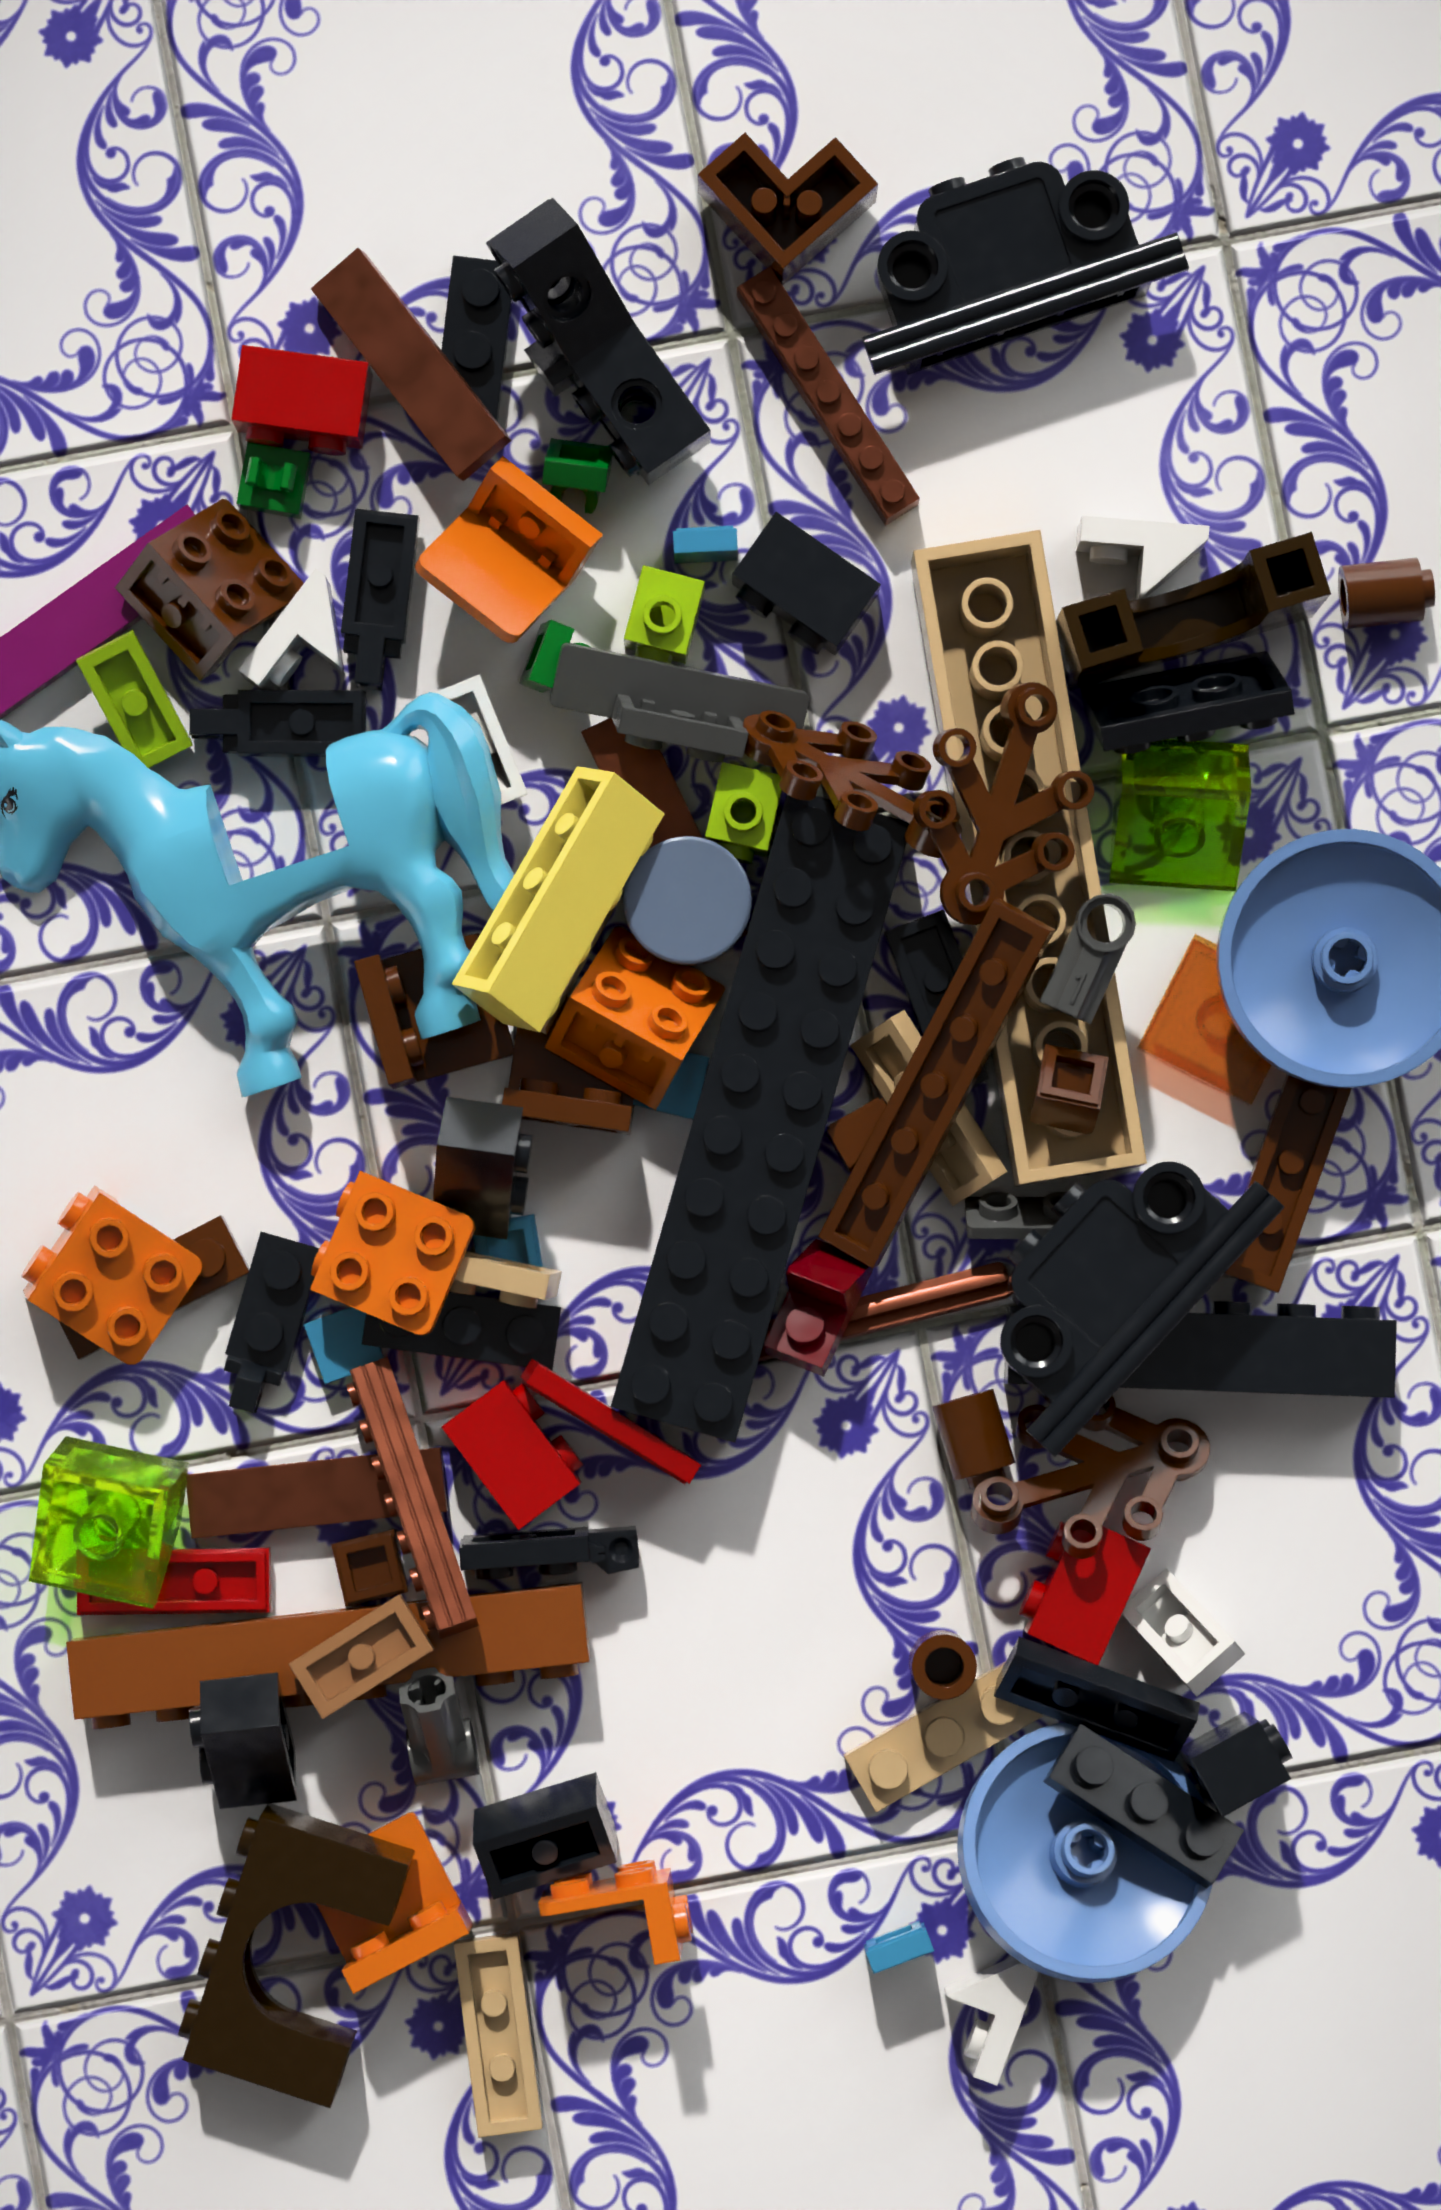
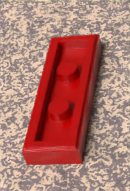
M533 1358L520 1376L523 1379L522 1383L532 1391L684 1485L686 1482L691 1483L701 1467V1464L688 1454Z
M271 1547L77 1551V1615L271 1612Z

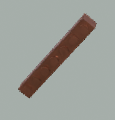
M769 266L737 287V298L885 526L918 506L920 497L772 268Z
M385 1357L378 1361L350 1370L353 1382L346 1384L353 1407L362 1405L366 1418L358 1422L366 1444L374 1441L378 1456L372 1457L371 1460L378 1481L387 1479L391 1492L383 1496L391 1518L399 1515L403 1530L396 1532L403 1555L412 1553L416 1567L409 1569V1573L416 1593L423 1590L425 1592L429 1605L421 1608L428 1629L437 1628L440 1639L477 1627L479 1624L389 1359Z

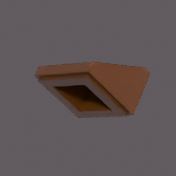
M1045 1044L1031 1108L1030 1121L1035 1124L1091 1134L1094 1131L1101 1108L1109 1057Z
M877 1097L827 1127L826 1135L848 1173L851 1172L886 1107L883 1098L879 1100Z

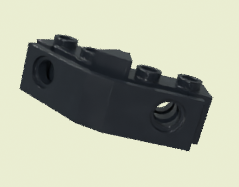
M554 198L546 200L486 242L499 265L493 270L496 277L515 303L520 300L527 314L522 316V320L536 342L524 349L525 353L554 397L571 385L575 386L577 390L571 393L575 402L592 425L597 422L602 424L614 441L608 445L611 453L629 477L636 473L638 476L641 475L645 482L650 485L711 442L710 428L634 323L579 225ZM642 402L654 410L653 416L643 423L633 424L621 416L622 411L632 403Z

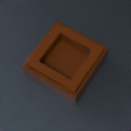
M395 1529L331 1544L346 1607L409 1592Z

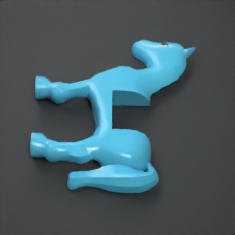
M429 692L418 696L406 705L398 716L382 730L366 731L348 736L329 744L327 747L326 767L329 784L349 846L244 881L242 880L211 784L189 789H179L158 773L148 769L133 753L103 735L70 727H44L31 733H25L10 723L0 720L1 877L15 888L29 893H40L57 880L71 843L88 826L95 830L117 856L128 875L135 900L162 936L201 962L235 999L243 1016L246 1035L245 1054L236 1073L241 1097L260 1093L302 1078L298 1062L289 1047L293 1032L298 1023V1017L293 1005L274 988L264 975L253 951L255 944L266 932L283 924L312 905L353 888L381 893L400 909L411 924L421 946L424 959V994L415 1010V1019L420 1039H426L481 1020L477 1004L452 985L470 950L466 947L462 933V890L453 878L436 867V850L444 841L455 849L468 866L487 905L493 911L515 874L505 859L501 833V791L490 749L481 726L462 706L438 693ZM417 729L425 730L428 736V746L417 737L409 734Z

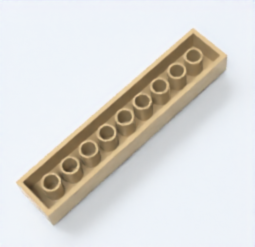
M1035 530L913 550L911 569L939 733L948 729L962 728L972 734L977 746L973 760L990 794L1010 731L1001 717V701L1005 693L1013 686L1028 682L1040 683L1048 687L1054 694L1057 701V716L1054 723L1047 730L1037 734L1015 804L1050 787L1057 775L1068 771H1081L1041 531ZM1030 696L1024 705L1025 713L1030 719L1037 720L1042 713L1041 702L1034 696ZM951 736L947 740L945 745L947 755L956 761L961 758L964 747L959 738ZM945 767L948 791L955 800L957 811L960 814L959 824L962 827L960 839L970 855L977 831ZM1071 778L1066 781L1063 788L1066 799L1074 803L1081 794L1080 785ZM1087 806L1077 810L1063 809L1003 840L996 865L1031 850L1034 840L1044 833L1060 832L1067 835L1071 839L1075 850L1073 861L1067 868L1060 871H1042L1004 891L1005 902L1056 929L992 1049L1015 1187L1140 1167L1147 1164L1115 972L1091 1024L1039 1002L1075 922L1077 911L1089 899L1096 895H1102ZM1054 840L1048 841L1044 847V856L1051 864H1055L1061 857V848ZM972 880L967 884L965 888L966 899L973 905L981 901L983 888L980 883ZM1104 905L1093 908L1089 913L1087 928L1094 939L1107 943L1110 940ZM981 924L971 925L973 939ZM1045 1044L1109 1057L1101 1108L1094 1131L1091 1134L1035 1124L1030 1121L1031 1108Z

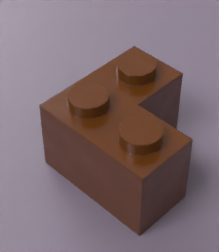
M746 132L698 174V194L766 268L769 266L772 268L782 285L876 203L878 183L836 137L789 179Z

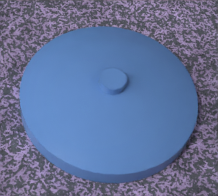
M1336 829L1306 835L1289 842L1262 860L1247 875L1229 902L1221 923L1216 950L1218 984L1223 1002L1232 1022L1248 1045L1264 1060L1287 1075L1304 1082L1333 1088H1359L1384 1083L1412 1071L1435 1055L1441 1049V868L1420 850L1406 842L1389 835L1359 829Z
M1063 1722L1039 1728L1024 1735L995 1757L981 1773L968 1795L960 1819L957 1843L960 1876L967 1899L984 1929L998 1945L1022 1964L1042 1974L1070 1982L1102 1983L1120 1980L1135 1975L1156 1964L1174 1951L1186 1939L1206 1907L1212 1885L1206 1889L1043 1782L1076 1726ZM1101 1736L1204 1803L1197 1788L1176 1761L1172 1762Z

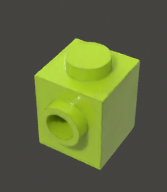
M643 565L624 635L625 648L635 651L634 656L670 664H672V661L686 664L705 593V581Z
M722 762L705 839L711 840L727 849L740 863L752 864L754 854L767 857L782 793L779 786L781 779L779 774Z

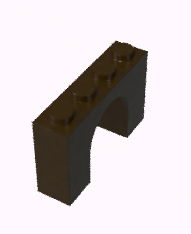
M1312 532L1249 550L1243 561L1232 569L1174 591L1128 601L1124 588L1062 607L1056 619L1064 673L1069 690L1072 691L1312 618L1331 595Z
M272 1803L266 1805L259 1820L248 1817L236 1850V1855L246 1858L239 1881L228 1878L216 1914L227 1918L220 1941L209 1938L197 1976L206 1978L208 1981L201 2002L194 1999L189 2000L178 2032V2036L189 2039L182 2060L331 2108L338 2092L357 2030L293 2010L274 1999L263 1987L255 1972L252 1960L254 1931L257 1925L272 1912L297 1903L321 1904L389 1926L396 1912L415 1850Z

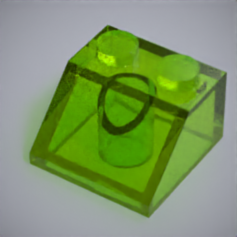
M1166 739L1151 742L1152 745L1149 749L1139 753L1119 754L1114 789L1109 883L1236 891L1251 798L1249 744L1204 741L1184 742Z
M66 1436L43 1464L29 1582L153 1609L157 1603L182 1520L189 1463Z

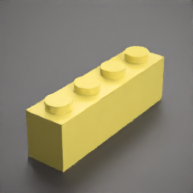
M577 766L453 980L452 985L501 1023L540 1033L546 1021L558 1009L563 991L577 967L587 958L591 950V942L609 911L619 902L623 886L639 858L651 846L653 834L665 814L615 772Z

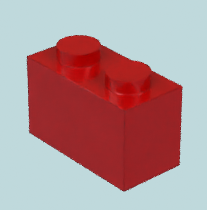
M242 345L231 420L237 432L246 433L245 441L282 447L284 439L309 442L308 449L310 451L333 456L346 455L347 447L363 449L373 379L369 362Z
M503 1380L441 1428L515 1527L520 1530L582 1483L575 1471L584 1464L561 1434L551 1441L536 1420L542 1417L545 1412L527 1387L521 1383L515 1389H512L508 1382Z
M1061 1521L1045 1555L1055 1560L1044 1584L1037 1580L1032 1582L1020 1608L1019 1615L1028 1619L1023 1629L1027 1634L1087 1662L1099 1665L1151 1548L1103 1526V1535L1097 1553L1086 1559L1075 1558L1069 1555L1063 1548L1062 1535L1065 1522ZM1076 1530L1071 1533L1072 1537L1081 1543L1093 1540L1092 1535L1085 1530Z

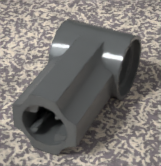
M1102 894L1096 895L1082 904L1076 913L1075 922L1039 1002L1088 1024L1092 1023L1125 947L1134 935L1136 926L1135 915L1128 902L1116 895ZM1097 906H1110L1117 910L1122 917V931L1118 938L1112 942L1104 943L1097 941L1088 931V915Z
M436 1667L413 1671L411 1678L405 1684L399 1686V1701L404 1723L407 1726L406 1741L415 1785L421 1786L480 1775L478 1752L471 1719L463 1718L453 1677L439 1673Z

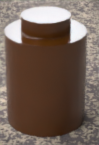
M1418 558L1342 565L1339 567L1338 594L1341 617L1345 629L1423 621L1425 608L1435 606V584L1431 569L1421 570Z
M994 1389L977 1392L932 1406L954 1481L966 1478L969 1489H974L987 1478L997 1476L1006 1478L1003 1467L1015 1463Z
M935 1630L924 1634L915 1642L909 1655V1669L914 1681L925 1694L936 1699L949 1700L959 1697L971 1687L976 1677L977 1663L972 1649L959 1635L950 1631Z

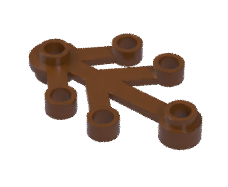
M1028 682L1013 686L1005 693L1001 701V717L1010 731L990 794L973 760L977 746L971 733L962 728L948 729L939 733L933 742V755L940 765L947 768L977 831L970 855L952 824L956 816L957 807L955 800L949 793L942 790H932L920 794L914 802L913 815L916 822L921 827L927 829L947 871L940 885L942 906L953 920L961 924H981L993 900L998 898L1004 900L1005 890L1042 871L1063 870L1071 864L1074 858L1075 850L1071 839L1063 833L1051 832L1038 836L1034 840L1031 850L996 865L1003 840L1063 809H1082L1091 802L1094 796V785L1087 774L1081 771H1068L1057 775L1050 787L1015 804L1037 734L1047 730L1054 723L1057 716V701L1054 694L1048 687L1040 683ZM1030 696L1036 697L1042 705V713L1037 720L1030 719L1024 710L1025 702ZM951 736L959 738L964 747L963 754L957 761L951 759L945 750L946 742ZM1070 778L1076 780L1081 788L1080 797L1074 803L1068 801L1063 792L1064 785ZM931 798H936L943 804L944 813L938 822L931 821L926 815V804ZM1050 840L1056 841L1061 848V857L1055 864L1049 863L1044 856V847ZM972 880L980 883L983 888V897L976 905L971 904L965 896V888Z
M770 710L750 715L744 719L742 725L749 733L744 753L760 764L775 767L781 778L779 786L784 793L799 800H812L816 797L819 786L822 783L836 809L834 812L835 819L843 826L856 831L870 829L879 806L909 823L905 839L913 849L924 855L940 858L927 829L921 827L914 818V802L880 784L897 785L912 791L923 789L931 770L930 762L923 756L910 751H899L895 754L892 763L869 761L868 759L877 740V735L870 727L854 721L842 723L838 734L798 729L790 717ZM826 753L842 754L845 757L830 756ZM931 800L926 804V815L931 821L938 822L943 816L944 808L940 801ZM957 811L952 824L960 837L962 827L959 824L960 814Z
M1111 1396L1102 1406L1106 1413L1094 1415L1083 1428L1094 1432L1105 1429L1138 1445L1137 1447L1118 1452L1076 1434L1058 1455L1078 1464L1015 1483L1008 1478L1000 1476L987 1478L980 1482L974 1490L971 1516L974 1523L981 1530L990 1534H1005L1017 1527L1024 1508L1092 1489L1080 1513L1066 1521L1062 1535L1064 1550L1072 1557L1086 1559L1095 1555L1099 1550L1103 1535L1102 1527L1126 1479L1152 1471L1142 1496L1134 1497L1128 1501L1122 1518V1527L1129 1537L1139 1541H1146L1158 1534L1163 1518L1162 1509L1176 1481L1187 1480L1200 1473L1206 1466L1210 1454L1209 1439L1198 1425L1189 1420L1172 1418L1156 1425L1117 1408L1115 1399ZM1030 1405L1019 1413L1016 1436L1024 1446L1031 1449L1044 1448L1026 1431L1025 1424L1035 1421L1047 1407ZM1168 1442H1181L1187 1445L1189 1449L1184 1452H1177L1169 1447ZM992 1494H999L1007 1497L1010 1502L1005 1505H995L987 1497ZM1136 1512H1145L1153 1518V1522L1142 1525L1135 1522L1131 1515ZM1076 1530H1085L1092 1535L1093 1540L1081 1543L1076 1541L1071 1533Z

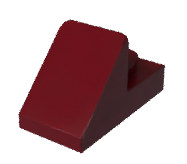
M815 1239L788 1267L786 1277L789 1291L763 1345L765 1354L824 1377L874 1268L869 1267L829 1243Z

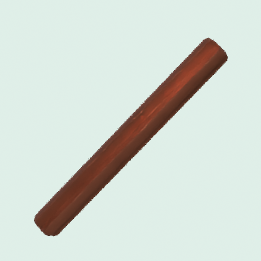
M995 1262L862 1296L858 1301L841 1341L1007 1299L1010 1297L1007 1269L1003 1263ZM775 1319L770 1320L765 1340L771 1330V1327ZM763 1346L759 1362L775 1358L765 1354Z

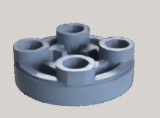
M693 836L670 838L648 849L639 858L627 879L623 897L625 917L629 929L637 942L656 958L671 964L684 966L710 963L727 953L739 941L747 927L752 902L750 884L739 861L721 845L711 840Z

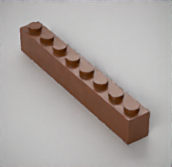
M583 1582L469 1594L479 1626L440 1639L437 1628L428 1629L421 1608L429 1605L427 1599L406 1601L435 1649L354 1700L387 1696L386 1685L406 1683L411 1678L413 1671L436 1667L438 1672L445 1676L461 1677L475 1675L476 1686L515 1682L514 1670L539 1668L540 1679L579 1675L578 1663L590 1662L591 1659ZM383 1604L74 1638L66 1642L74 1720L91 1718L92 1729H104L131 1725L130 1713L155 1711L156 1722L189 1719L190 1708L200 1706V1681L278 1672L286 1708L313 1705L290 1668L289 1663Z

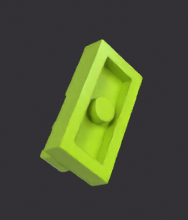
M133 630L76 659L119 743L123 748L133 753L147 768L193 746L188 732Z

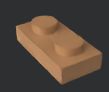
M400 1593L289 1663V1666L323 1720L435 1648Z

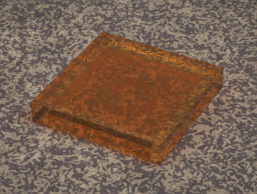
M1194 934L1136 1049L1250 1106L1272 1065L1248 1045L1227 1012L1218 984L1216 969L1217 944Z

